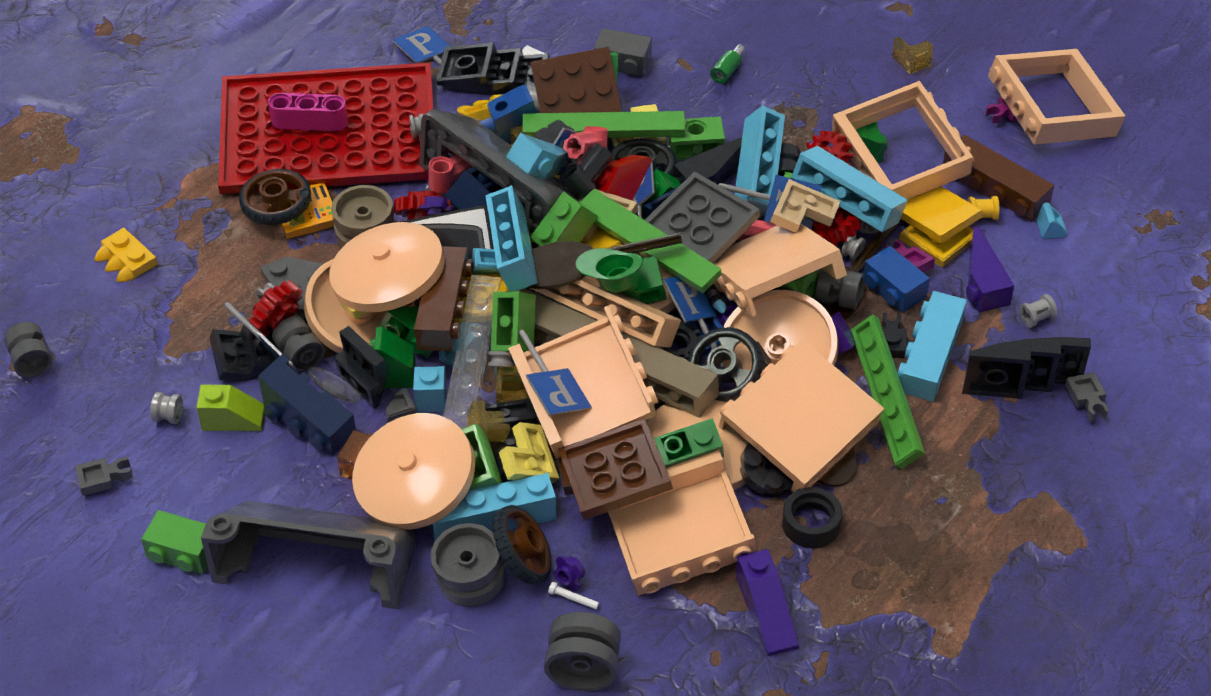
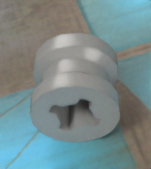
M156 392L151 402V420L154 422L168 420L170 424H178L183 413L182 395L173 394L172 396H166L163 392Z

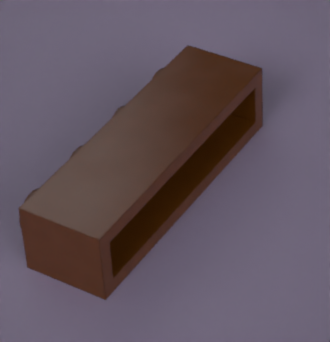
M965 134L960 137L965 146L971 148L970 153L974 161L971 174L957 180L989 198L997 196L999 204L1031 222L1037 217L1045 202L1051 203L1054 184ZM946 151L943 164L952 161Z
M442 247L445 255L443 271L437 282L421 296L414 326L417 350L453 351L455 339H460L461 324L459 318H464L465 302L463 298L469 295V280H467V277L473 276V260L468 259L467 247Z

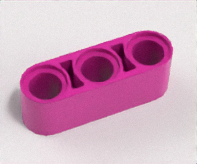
M277 93L268 100L271 123L279 129L339 131L348 124L345 99L339 95Z

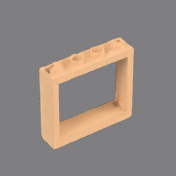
M1078 49L996 55L989 69L988 77L1034 145L1116 137L1126 117ZM1063 73L1091 114L1045 118L1018 77Z
M920 81L833 114L832 131L846 136V143L852 144L848 152L854 154V157L850 160L855 168L907 200L971 174L974 161L970 153L971 148L965 146L958 130L950 125L944 110L938 108L932 93L927 92ZM915 106L952 161L891 184L856 132V129Z

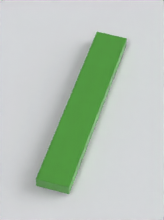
M684 111L523 114V134L534 138L536 131L543 127L548 128V125L556 120H561L578 133L583 132L585 126L607 128V138L685 136Z
M593 189L580 201L599 216L594 222L595 225L625 244L668 236L596 189ZM683 244L639 252L648 258L656 256L659 266L701 293H704L722 275L721 268Z
M872 314L852 328L851 332L872 397L885 408L880 421L895 466L902 470L923 456L925 451L880 320Z

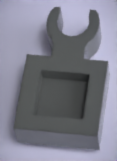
M1095 372L1066 379L1065 387L1076 408L1085 406L1087 409L1086 416L1089 421L1094 422L1096 415L1094 411L1100 412L1104 419L1107 418L1109 409L1104 403L1106 393Z
M128 457L119 458L111 464H107L106 458L75 465L82 496L112 489V481L114 480L125 481L131 479L133 475L131 468H128L131 467Z

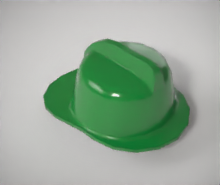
M597 248L581 254L576 261V268L581 274L596 278L607 292H634L638 288V270L643 264V259L634 253Z

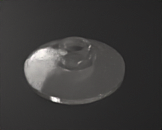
M311 367L308 373L313 382L321 389V394L326 390L336 400L348 403H359L361 401L360 393L342 378L319 367Z

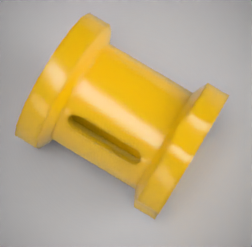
M992 196L991 199L968 197L969 203L982 210V218L999 219L1000 210L997 196Z

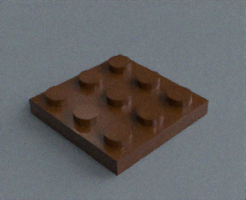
M609 47L530 62L540 113L622 112Z
M645 418L558 448L583 521L673 489L670 477Z

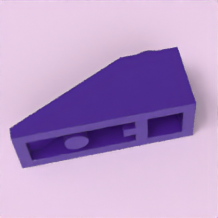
M974 227L970 245L968 286L966 287L967 298L971 303H974L979 313L1011 305L1014 284L980 227Z
M768 549L737 556L736 580L767 656L799 648L780 577Z

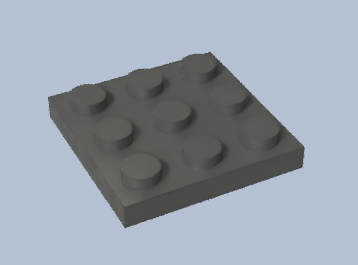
M694 171L645 221L667 235L681 233V244L714 263L760 217V209Z

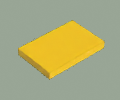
M940 186L908 199L901 219L939 243H943L981 219L982 210Z

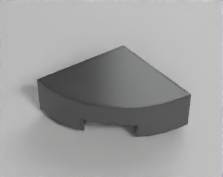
M407 388L396 392L394 398L387 406L386 416L388 423L406 415L416 414V408Z

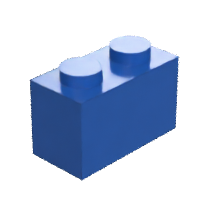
M891 246L865 261L863 278L866 285L870 289L875 290L889 305L894 306L901 313L927 297L930 278Z

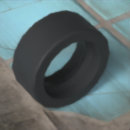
M806 487L798 489L788 496L783 508L782 528L785 535L793 543L804 548H820L829 545L837 538L841 529L842 507L839 500L831 492L821 488ZM808 507L817 508L830 516V523L818 528L806 527L794 519V513Z

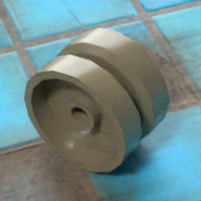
M358 185L349 187L340 192L333 200L331 207L337 244L341 248L354 237L371 228L395 223L393 203L390 195L385 190L376 186Z

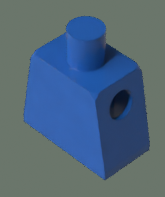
M526 84L489 101L487 106L491 117L480 121V123L507 143L513 144L519 134L523 133V114L536 113L534 101Z

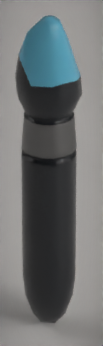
M712 284L705 291V294L711 301L712 307L719 313L724 314L726 311L725 301L719 296L715 286Z

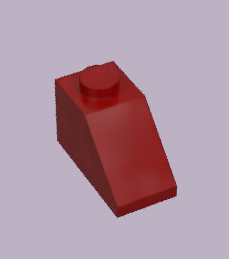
M630 155L610 162L595 180V189L633 201L652 159L647 156Z

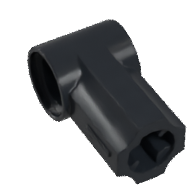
M593 143L577 163L570 165L562 172L559 181L577 200H582L595 189V180L613 160L612 154L599 143Z

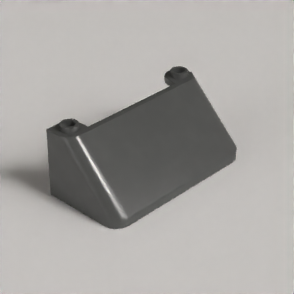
M431 109L422 116L419 165L429 172L430 160L439 156L448 158V149H450L502 188L512 185L519 200L526 204V217L533 220L530 227L532 234L563 191L575 198L555 176L542 179L529 175L506 156L512 146L483 126L479 120L436 109ZM536 242L532 244L533 248L540 246Z
M254 501L240 503L213 516L206 523L201 536L212 582L227 585L229 576L234 572L241 570V573H248L260 536L363 550L365 560L375 566L369 584L370 591H378L380 593L382 607L394 609L399 607L416 546V533L414 529L404 530L380 524L369 517Z

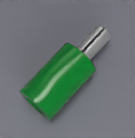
M739 44L734 50H727L710 71V76L715 82L720 84L727 82L741 64L740 56L744 52V46Z

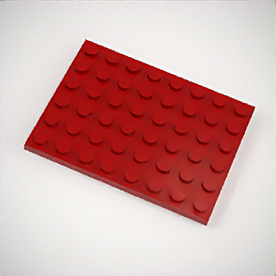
M431 62L222 76L219 193H240L243 185L251 177L272 169L295 171L308 181L309 186L318 183H325V186L328 187L429 180V172L419 165L421 135H418L417 139L412 138L409 115L418 117L419 114L423 113L425 115L431 109H434ZM277 93L339 95L345 99L348 124L339 131L279 129L271 123L268 100ZM286 182L288 189H299L296 185Z

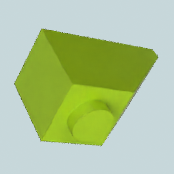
M200 385L196 409L202 431H262L265 409L262 402L232 385Z

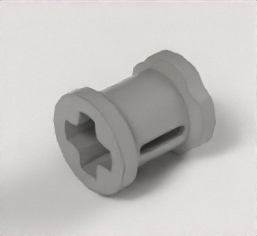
M1049 294L1040 296L1039 300L1030 304L1025 302L1019 305L1020 318L1028 328L1036 326L1037 322L1046 318L1053 319L1058 314L1056 303Z

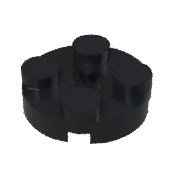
M748 443L740 456V473L744 482L752 490L760 494L767 492L774 494L773 496H781L789 492L794 481L777 466H775L777 471L772 468L767 470L765 468L766 461L770 460Z

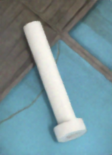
M552 582L549 587L548 594L560 595L595 610L599 607V602L558 586V583Z

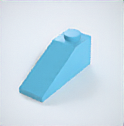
M520 133L506 157L527 174L546 179L558 174L568 158V153L563 150V147Z

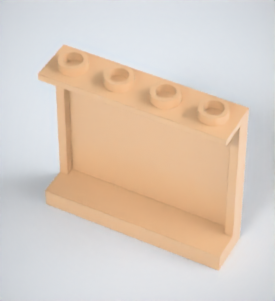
M800 224L797 233L781 226H775L735 243L713 263L721 268L722 275L713 283L718 291L725 293L730 301H735L740 309L746 310L752 316L757 315L752 298L816 270L822 269L836 280L847 276L840 249L803 224Z
M608 306L604 307L607 317L535 347L548 371L569 368L592 406L591 409L549 416L525 377L527 374L542 372L529 350L523 352L520 344L508 348L556 459L560 457L558 448L644 418L647 420L657 416L654 404L658 403L656 394L652 386H645L643 380L647 376L640 361L634 363L632 358L636 354L629 338L623 339L621 332L625 331L621 319L618 314L612 316Z
M801 340L795 347L790 345L780 356L781 360L775 365L770 363L762 371L761 378L755 383L749 382L742 389L741 396L737 400H729L720 411L721 419L718 426L721 430L726 425L731 426L794 481L791 488L792 492L812 487L879 423L885 409L804 340Z
M719 450L666 467L673 486L672 490L608 512L637 596L645 593H654L660 588L674 583H684L690 578L704 573L716 572L721 567L736 563L737 556L757 552L754 535L750 533Z

